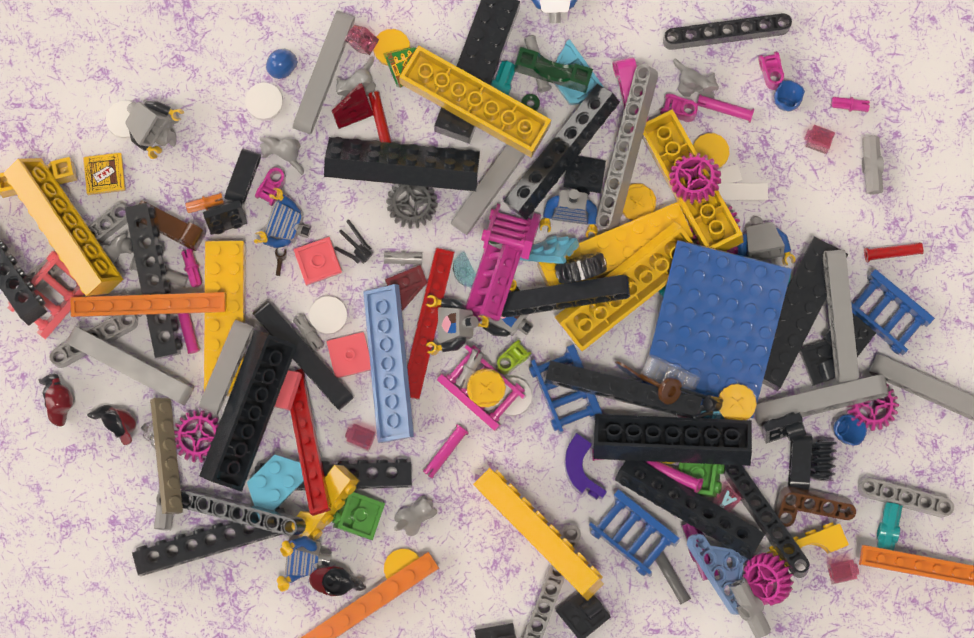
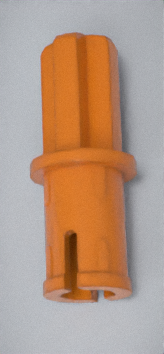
M219 193L208 197L202 196L201 199L186 202V210L188 213H193L203 209L207 211L208 208L223 205L222 194Z

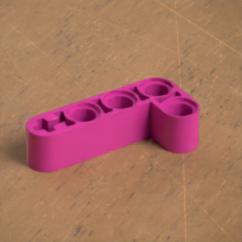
M634 57L612 62L615 77L619 81L624 109L637 68ZM639 108L635 110V115L638 113ZM634 126L630 129V133L633 132Z

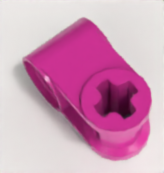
M777 51L772 55H759L758 57L765 84L771 90H776L784 79L781 59ZM776 76L779 81H772L770 77Z
M674 94L665 95L664 107L660 110V114L673 109L678 120L685 122L695 120L698 106L694 101L678 97ZM689 108L693 110V113L687 114L684 110Z
M272 168L268 171L255 194V198H261L269 202L270 206L274 205L276 199H271L269 194L276 197L277 191L273 188L282 190L286 182V177L280 168ZM280 174L281 179L278 182L272 181L273 175Z

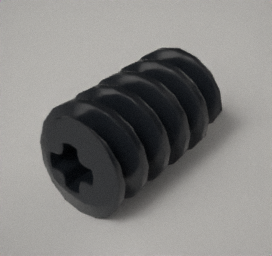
M818 440L816 441L817 443L812 444V447L817 449L812 451V455L817 458L811 460L816 465L811 467V471L816 473L811 474L810 478L817 481H834L830 479V476H834L836 473L830 471V469L835 468L836 465L830 462L836 460V457L831 456V453H835L837 450L831 448V446L836 445L837 442Z

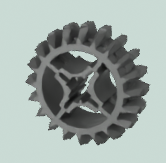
M398 184L399 188L392 186V190L395 193H388V196L392 199H387L386 203L390 205L387 207V211H393L390 213V218L396 217L394 220L396 224L402 221L401 227L408 223V228L412 229V224L419 228V222L425 226V219L432 220L430 214L435 215L436 210L433 208L438 207V203L433 202L437 200V196L432 195L434 189ZM412 190L421 192L425 197L415 196ZM406 191L407 197L405 200L396 204L398 197ZM410 196L415 202L414 211L409 204ZM428 203L426 210L418 215V208ZM399 210L409 211L412 217L403 215Z

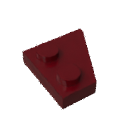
M362 83L358 84L332 110L338 129L373 116Z
M421 265L385 279L387 286L399 285L402 311L427 284Z

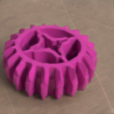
M699 152L696 157H693V154L690 153L689 158L683 155L682 162L677 160V166H672L673 172L669 174L671 178L669 183L670 186H673L672 192H677L676 196L678 198L683 196L684 202L690 199L691 204L694 203V200H698L700 204L702 198L708 201V195L714 197V191L719 190L718 184H721V178H719L721 171H718L719 166L714 164L713 158L708 160L707 155L701 158ZM703 169L710 173V180L706 179V176L703 175ZM680 177H683L688 182L687 188L680 183Z
M894 389L888 391L889 395L884 397L886 402L880 399L872 400L876 404V407L873 409L869 407L871 401L847 406L852 407V409L847 411V414L853 413L856 416L855 418L860 420L857 426L864 422L866 428L870 425L871 431H874L876 427L878 430H882L883 425L885 427L890 425L888 420L891 422L895 420L892 415L898 414V411L893 409L899 406L898 403H893L898 397L891 396L894 392ZM887 408L884 417L876 420L877 411ZM859 409L865 410L868 414V418L863 416Z
M195 410L193 411L194 417L186 413L188 419L185 420L183 417H180L182 425L175 424V427L179 429V431L174 430V434L178 436L175 437V443L179 442L176 444V450L182 448L178 454L182 456L186 453L185 460H189L192 456V462L195 463L197 457H199V461L203 463V457L207 456L210 446L200 452L199 449L203 443H210L214 436L204 433V422L212 426L214 435L219 424L215 425L218 422V418L212 419L211 413L205 417V411H201L200 416H198ZM198 422L194 430L185 431L189 425ZM201 431L200 434L204 437L199 438V440L196 442V438L193 436L198 435V433ZM183 437L193 441V451L185 447Z
M766 552L757 554L751 560H748L744 568L745 573L743 577L746 578L754 596L758 597L764 605L770 604L771 606L781 603L789 597L790 592L793 590L791 585L794 581L790 579L793 574L788 572L790 567L784 565L785 560L780 561L779 555L774 556L773 553L767 554Z

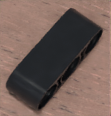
M244 148L241 150L224 197L226 200L235 201L240 199L241 205H244L258 169L261 154Z
M810 435L791 440L788 486L809 490L812 458V436Z

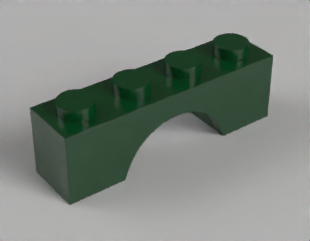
M520 47L514 72L586 93L593 69L576 63L572 65L558 64L544 58L539 52Z

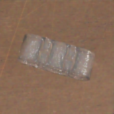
M649 354L641 371L647 377L660 383L670 377L676 378L681 382L683 388L695 391L700 381V377L651 354Z

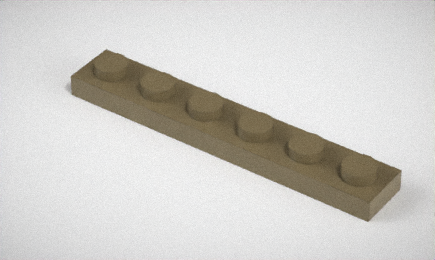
M153 398L150 400L162 514L183 513L171 399Z

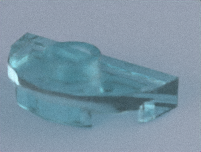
M463 251L453 262V273L460 284L465 287H472L476 274Z

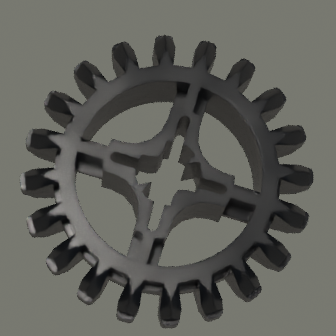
M598 252L581 255L566 260L564 264H557L555 266L556 278L562 284L585 280L602 274L607 270L606 258H604L603 253Z

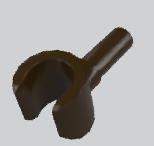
M277 248L275 250V257L277 259L276 276H280L282 263L286 259L287 254L284 249V254L279 256Z

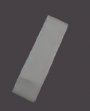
M135 315L114 316L87 332L111 343L133 331L138 325V320ZM132 317L133 321L129 325H124V319ZM115 326V332L107 334L108 327ZM64 343L53 349L49 358L56 367L64 368L87 356V354L81 351L73 353V347ZM58 354H64L63 361L56 362V356Z
M238 320L234 321L203 393L199 408L217 415L220 412L252 337L253 326Z
M867 478L858 485L859 494L865 498L884 503L899 504L903 508L940 518L949 516L954 511L953 502L944 497L873 478ZM865 483L871 484V493L864 490ZM884 488H888L891 491L890 498L883 495ZM903 493L909 495V503L902 500ZM922 498L928 500V508H924L921 505ZM941 503L946 504L948 508L947 513H943L940 510Z

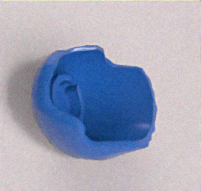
M285 48L273 51L266 62L267 72L276 79L288 77L297 67L296 55L291 50Z
M784 80L774 93V103L782 111H794L800 106L805 90L803 86L792 80Z
M841 415L834 423L833 430L839 441L846 445L855 446L860 445L867 435V428L864 422L857 426L860 420L856 419V416Z

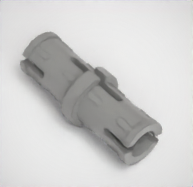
M401 251V253L384 252V264H401V266H405V264L422 265V253H405V251Z
M300 314L297 316L298 319L294 318L293 322L301 331L302 338L307 340L313 351L316 352L320 350V347L323 348L324 344L315 333V328L310 326L304 315Z
M472 350L467 364L463 365L462 368L464 370L456 382L458 386H461L465 380L462 386L464 389H467V382L470 376L477 371V367L484 357V354L480 351L477 358H475L479 350Z

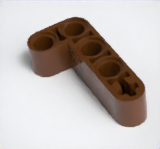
M141 200L139 204H143V203H147V202ZM151 205L156 212L154 223L155 226H158L160 234L189 249H193V251H197L206 235L204 230L191 222L187 224ZM146 219L140 221L141 224L147 226Z
M791 486L781 489L775 507V513L785 527L794 524L798 511L842 520H851L856 515L855 506L846 497ZM788 495H794L791 500H786ZM807 499H813L811 503L804 504ZM831 502L829 507L823 508L825 503ZM789 513L786 518H781L782 514Z

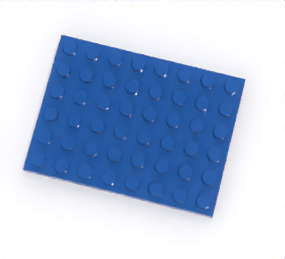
M677 240L644 375L659 383L673 377L681 382L683 388L717 397L727 386L742 384L753 391L756 396V402H758L792 268ZM647 381L642 382V383H645V384L652 385V384H650V383L647 382Z

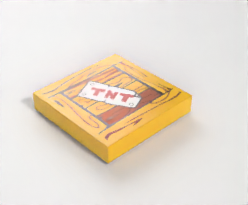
M121 153L83 157L87 195L126 191Z

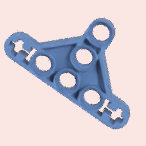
M694 534L689 536L687 540L688 549L728 611L733 615H739L738 609H736V607H739V604L737 606V600L731 588L728 596L725 594L724 589L726 585L731 587L732 583L742 579L743 563L748 558L741 556L731 548L711 546L704 535ZM706 554L710 556L709 564H706L704 561ZM729 557L733 561L731 568L727 566V559ZM717 569L720 572V578L718 580H716L714 577V573Z

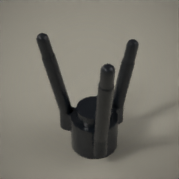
M347 220V224L362 245H358L343 230H339V233L356 248L353 252L355 256L337 246L334 249L353 259L357 264L359 262L364 264L373 255L372 248L365 242L351 221Z
M683 387L680 388L685 393L702 397L703 407L706 411L693 416V419L702 418L707 415L712 416L713 412H717L722 408L723 399L720 397L704 395Z

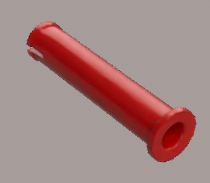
M374 91V95L371 92L368 94L379 140L380 142L392 143L380 92Z
M921 242L874 249L866 247L864 248L865 261L869 263L870 260L922 255L924 249Z

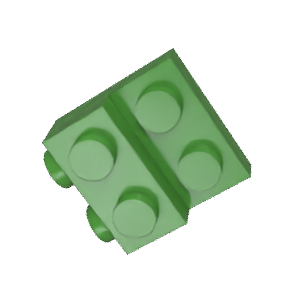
M679 463V471L695 478L703 479V485L697 494L716 498L717 493H721L722 483L719 482L720 474H724L725 465Z
M353 492L345 499L344 506L334 514L332 523H334L333 528L373 541L385 503Z

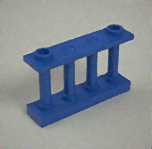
M875 269L867 278L870 280V285L854 303L851 302L852 313L887 342L894 353L903 356L909 350L904 345L920 326L924 325L927 327L935 318ZM875 289H881L885 293V297L869 316L866 315L859 308ZM890 301H895L900 305V309L882 328L874 320ZM910 313L915 321L899 340L895 339L889 334L890 331L905 314Z
M574 344L566 348L564 356L551 360L563 364L571 363L572 366L584 368ZM535 359L531 361L529 371L532 378L536 377L553 418V420H550L554 431H558L559 435L563 433L562 426L587 416H593L595 420V414H603L596 396L593 394L577 391L551 401L548 390L558 386L548 383L544 384L540 374L548 370L550 361L537 366ZM580 398L587 400L589 406H586V409L561 419L558 418L555 408Z
M618 489L614 494V499L616 500L614 507L598 526H595L592 522L589 524L590 533L598 540L601 537L636 566L635 570L639 574L651 577L652 571L648 568L667 546L672 545L676 547L680 542V538ZM626 508L631 512L630 518L611 539L603 531L620 510ZM641 520L646 524V529L626 551L618 543L636 521L639 522ZM656 532L661 536V541L646 560L641 563L634 555L649 536Z

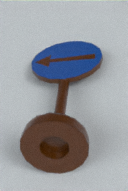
M615 361L617 367L641 382L647 381L658 387V397L661 402L668 405L676 402L679 398L682 384L678 379L670 377L659 383L643 374L639 375L626 365Z

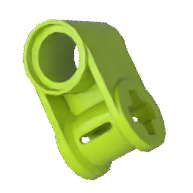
M517 340L498 358L496 369L501 374L507 375L525 362L532 353L528 352L521 345L520 340ZM508 361L510 367L504 369L500 366V362Z

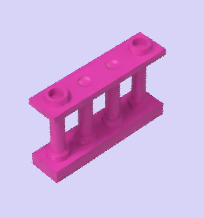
M497 203L496 208L491 209L489 217L491 221L488 229L483 230L481 238L484 241L483 248L487 249L489 241L519 248L522 251L521 258L528 260L538 231L541 214L534 213L532 219L526 220L499 213L501 204Z
M488 244L487 249H484L466 304V310H472L473 316H476L479 322H481V318L478 317L479 315L494 321L500 320L522 254L519 248L503 244L502 248L499 249Z
M466 345L465 349L469 351L467 356L450 375L447 374L445 376L441 374L437 381L490 428L497 431L501 426L498 423L499 417L518 396L525 399V389L518 383L512 384L489 362L482 358L481 363L484 365L481 369L497 371L503 377L505 384L513 390L493 413L488 414L484 410L485 407H480L471 401L467 389H460L455 385L456 379L463 372L464 369L462 367L465 363L467 364L472 350H479L475 345L472 347Z

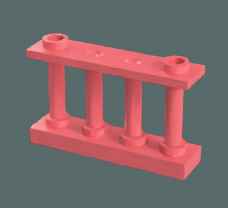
M55 251L48 255L46 258L48 261L30 281L36 286L43 279L59 292L64 299L60 305H55L37 289L34 291L36 295L39 294L46 303L44 306L52 314L47 320L39 318L34 322L38 325L39 330L37 333L44 339L52 333L71 311L70 297H83L84 295L77 282L75 283L77 286L72 291H68L48 274V271L56 264L76 281ZM8 302L9 306L7 308L10 311L14 312V308L12 307L10 302Z

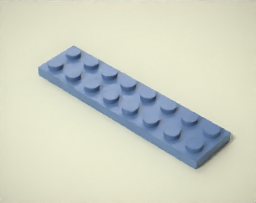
M394 284L363 291L378 443L414 437L399 285Z

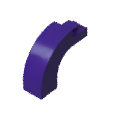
M576 433L565 455L564 466L566 476L571 486L580 495L586 489L589 491L587 494L595 500L598 498L602 500L607 491L592 482L583 470V459L591 448L592 443Z

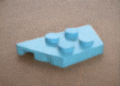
M567 40L555 63L564 65L576 63L589 67L571 40ZM592 72L586 93L555 84L569 105L581 104L596 84L604 87L594 72Z
M551 236L545 241L532 246L528 260L521 257L520 260L564 264L566 262L565 256H571L574 253L573 251L579 247L577 238Z
M274 455L247 481L254 506L275 511L304 482L300 462Z

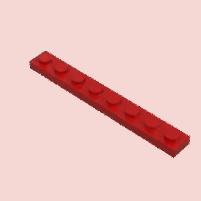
M440 248L435 250L407 366L410 398L420 400L430 358L428 351L432 350V347H428L426 344L434 342L438 325V308L441 307V305L437 307L427 306L426 304L432 305L434 303V299L427 298V296H436L440 300L444 298L455 254L453 251Z
M299 369L295 372L301 373L302 376L290 412L309 512L312 516L330 511L331 508L305 374L302 369Z

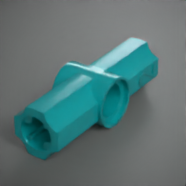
M502 61L491 86L509 96L512 86L511 82L515 74V65L508 61Z
M885 503L882 522H880L877 530V548L894 551L895 543L898 542L900 535L899 523L903 506L895 503Z

